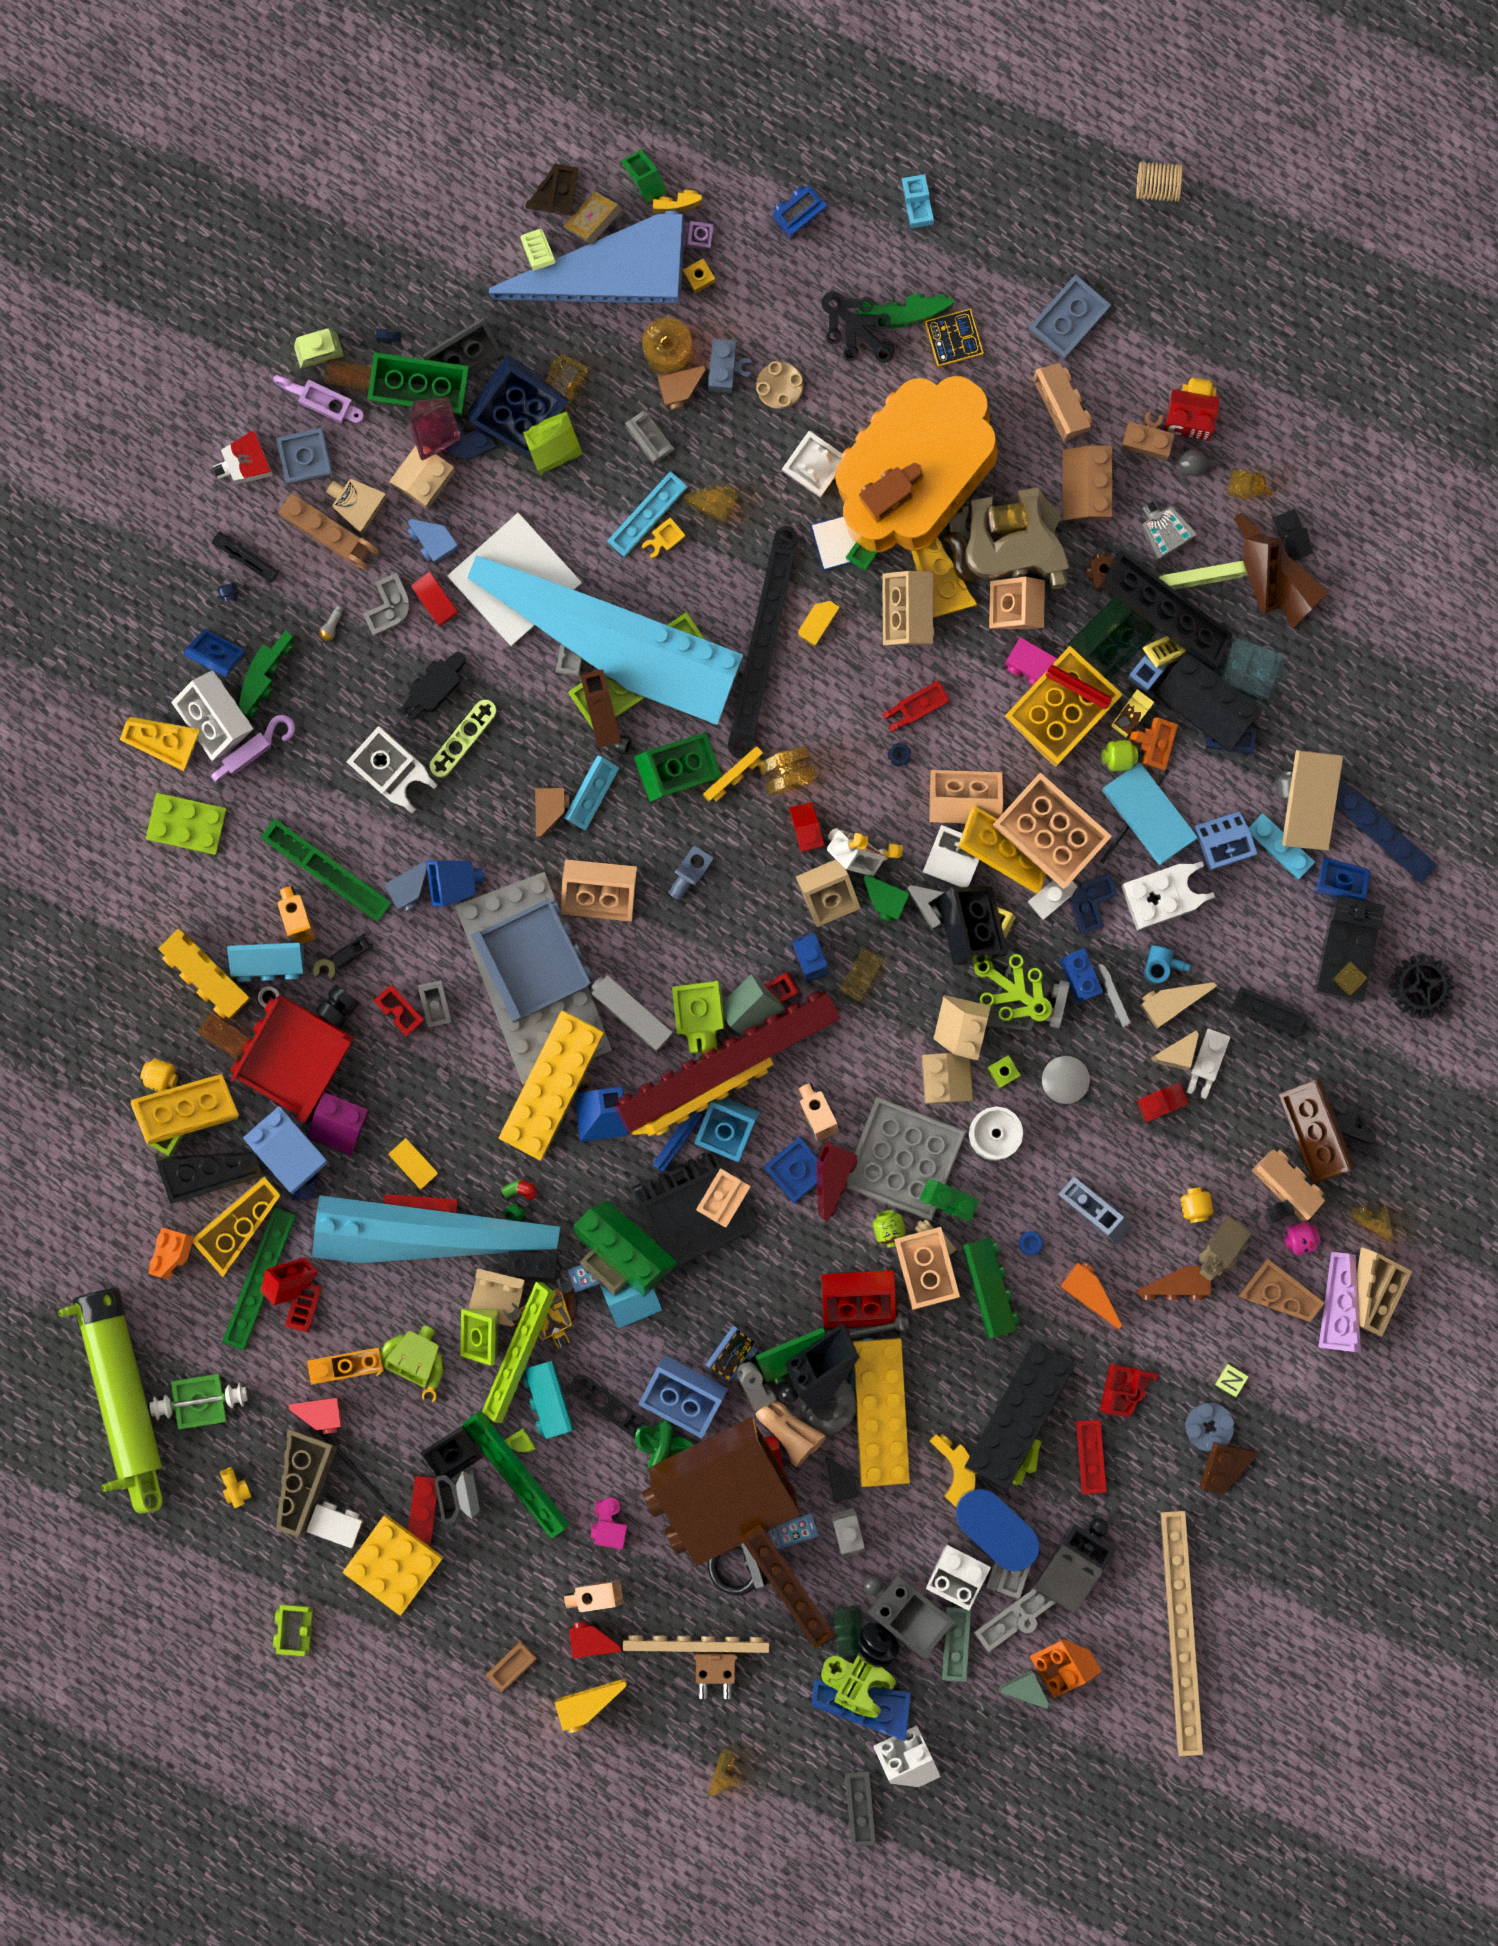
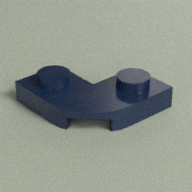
M455 414L433 423L444 449L455 458L470 460L496 448L491 435L481 428L464 435Z
M1111 873L1085 881L1075 889L1071 898V909L1080 934L1104 927L1097 903L1118 896Z

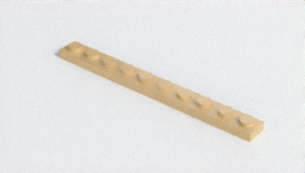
M1185 1511L1160 1512L1178 1756L1203 1755Z

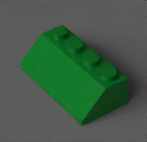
M374 352L367 400L464 415L469 366Z
M608 1200L590 1208L574 1224V1235L643 1297L678 1264L676 1260Z
M991 1238L962 1245L987 1339L1017 1331L1015 1326L1019 1325L1016 1311L1011 1312L1009 1302H1013L1010 1289L1004 1288L1002 1279H1005L1006 1275L1003 1265H998L996 1256L1000 1254L996 1241L991 1242Z

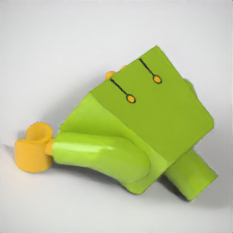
M422 1326L419 1334L408 1331L405 1335H398L385 1342L380 1350L383 1371L385 1368L425 1388L422 1393L423 1400L425 1393L432 1392L434 1395L432 1402H434L437 1397L435 1388L439 1387L443 1374L442 1356L437 1352L439 1346L431 1341L435 1331L428 1326ZM382 1371V1372H378V1373L376 1374V1376L382 1374L383 1371Z

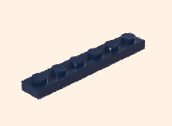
M1340 778L1335 807L1422 884L1438 865Z

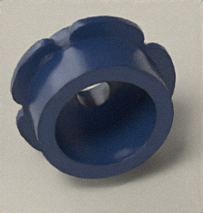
M235 582L217 588L219 594L217 598L222 597L224 602L237 597L236 593L239 592V588H236Z
M896 743L892 746V749H889L888 759L897 767L907 765L911 759V750L907 745Z

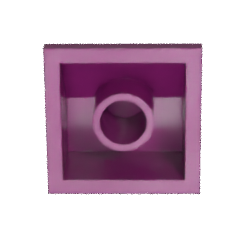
M323 1092L307 1137L352 1155L370 1111Z

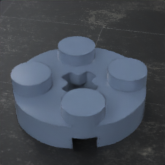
M1203 1403L1193 1408L1188 1414L1185 1422L1186 1434L1195 1447L1204 1451H1211L1213 1442L1228 1444L1234 1432V1421L1223 1406L1216 1403ZM1211 1420L1215 1421L1214 1427L1216 1432L1210 1431L1208 1434L1205 1433L1206 1428L1203 1426V1423H1209Z

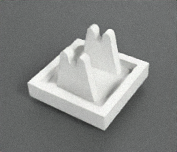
M808 431L782 468V472L821 498L835 478L837 466L842 460V453Z

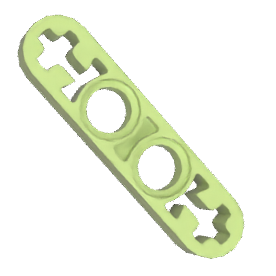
M1244 561L1166 574L1158 578L1176 590L1248 576Z
M489 700L479 701L430 762V770L434 776L443 778L449 775L496 716V707L493 702ZM489 705L491 706V715L485 714L482 717L481 721L485 723L481 726L477 720L471 717L475 714L478 718L481 714L479 708ZM468 723H474L478 728L477 733L473 736H468L464 733V727ZM455 741L463 746L461 753L453 755L449 751L450 744ZM444 751L450 758L455 759L453 763L450 760L445 763V772L442 770L439 772L435 771L437 768L435 763L437 761L441 763L445 759V756L441 755Z

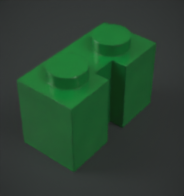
M928 1179L919 1201L936 1209L943 1210L945 1213L970 1222L979 1199L941 1182Z

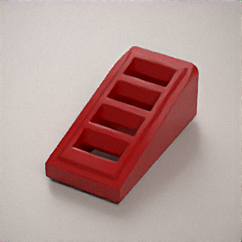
M790 971L764 985L781 1003L801 992ZM784 979L791 990L789 993H787L781 982ZM775 984L779 988L783 997H778L777 993L773 988Z
M309 1283L305 1289L314 1291V1296L300 1293L292 1300L285 1327L307 1333L310 1332L322 1286ZM299 1298L312 1301V1304H303L298 1302ZM296 1307L309 1310L308 1315L296 1312ZM295 1316L306 1319V1323L295 1322L293 1318Z

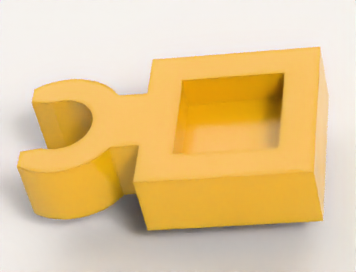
M670 517L652 532L655 539L645 541L642 544V548L644 550L648 546H653L655 551L650 555V558L654 559L659 555L662 547L668 552L686 536Z

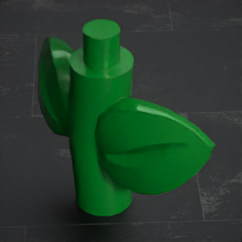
M664 1418L662 1423H658L657 1430L652 1426L644 1425L636 1431L635 1442L637 1448L642 1452L652 1453L647 1471H649V1467L695 1445L683 1436H673L674 1426L671 1425L672 1422Z

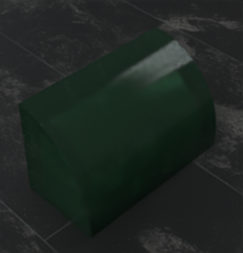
M861 1604L832 1608L839 1657L858 1655V1649L860 1648L858 1635L864 1628Z

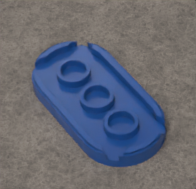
M975 1489L966 1492L959 1499L956 1506L958 1526L999 1566L1009 1571H1021L1033 1564L1039 1552V1541L1035 1532L997 1495L988 1490Z

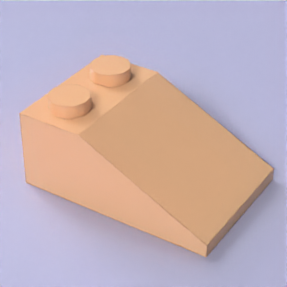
M941 1227L894 1239L912 1310L960 1297Z

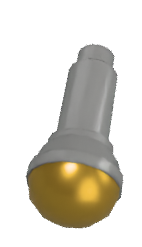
M337 606L333 610L327 624L320 628L319 636L323 640L330 641L335 637V627L342 615L343 608Z

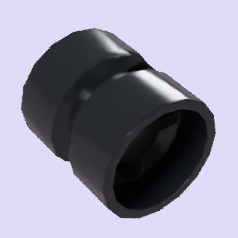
M335 984L328 993L329 999L322 1000L315 1010L340 1029L347 1020V1013H353L360 1003ZM337 1000L344 1004L341 1010L334 1006Z

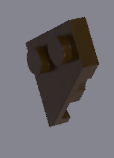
M555 164L549 171L546 179L538 186L532 198L527 201L526 209L571 216L579 168Z

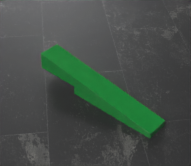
M275 818L260 836L263 841L375 921H379L391 904L385 897Z

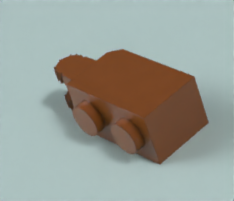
M913 462V464L908 465L902 470L899 467L895 469L890 468L880 476L881 479L874 484L870 482L861 489V493H859L860 501L877 523L913 498L912 486L917 484L919 480L921 481L923 477L921 465Z

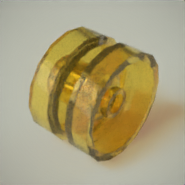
M807 746L777 753L758 763L762 776H775L765 784L769 796L794 790L818 779L814 766L806 765L799 767L807 763L811 758Z

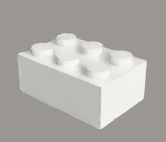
M213 670L192 680L172 701V704L188 727L201 729L197 740L212 761L231 752L253 730L248 719L243 715L235 700L230 696Z

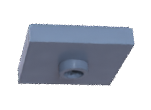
M323 428L276 438L286 485L333 475Z

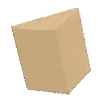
M1194 1031L1151 1058L1152 1061L1188 1070L1192 1065L1199 1034L1197 1031Z

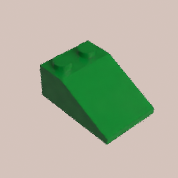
M706 732L645 751L634 757L649 802L722 777Z

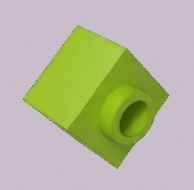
M1009 1055L987 1068L999 1089L1021 1076ZM1002 1067L1008 1068L1009 1074L1007 1076L1000 1074Z

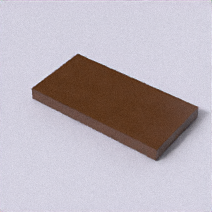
M1319 1078L1280 1093L1279 1097L1313 1184L1355 1169L1321 1079Z

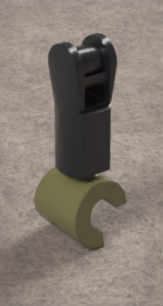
M365 933L360 935L330 956L331 961L327 959L317 961L313 967L314 977L319 976L321 967H327L329 969L328 977L332 980L337 967L339 970L373 947V943L370 944L367 941ZM356 943H358L362 949L358 953H356L352 948V946Z

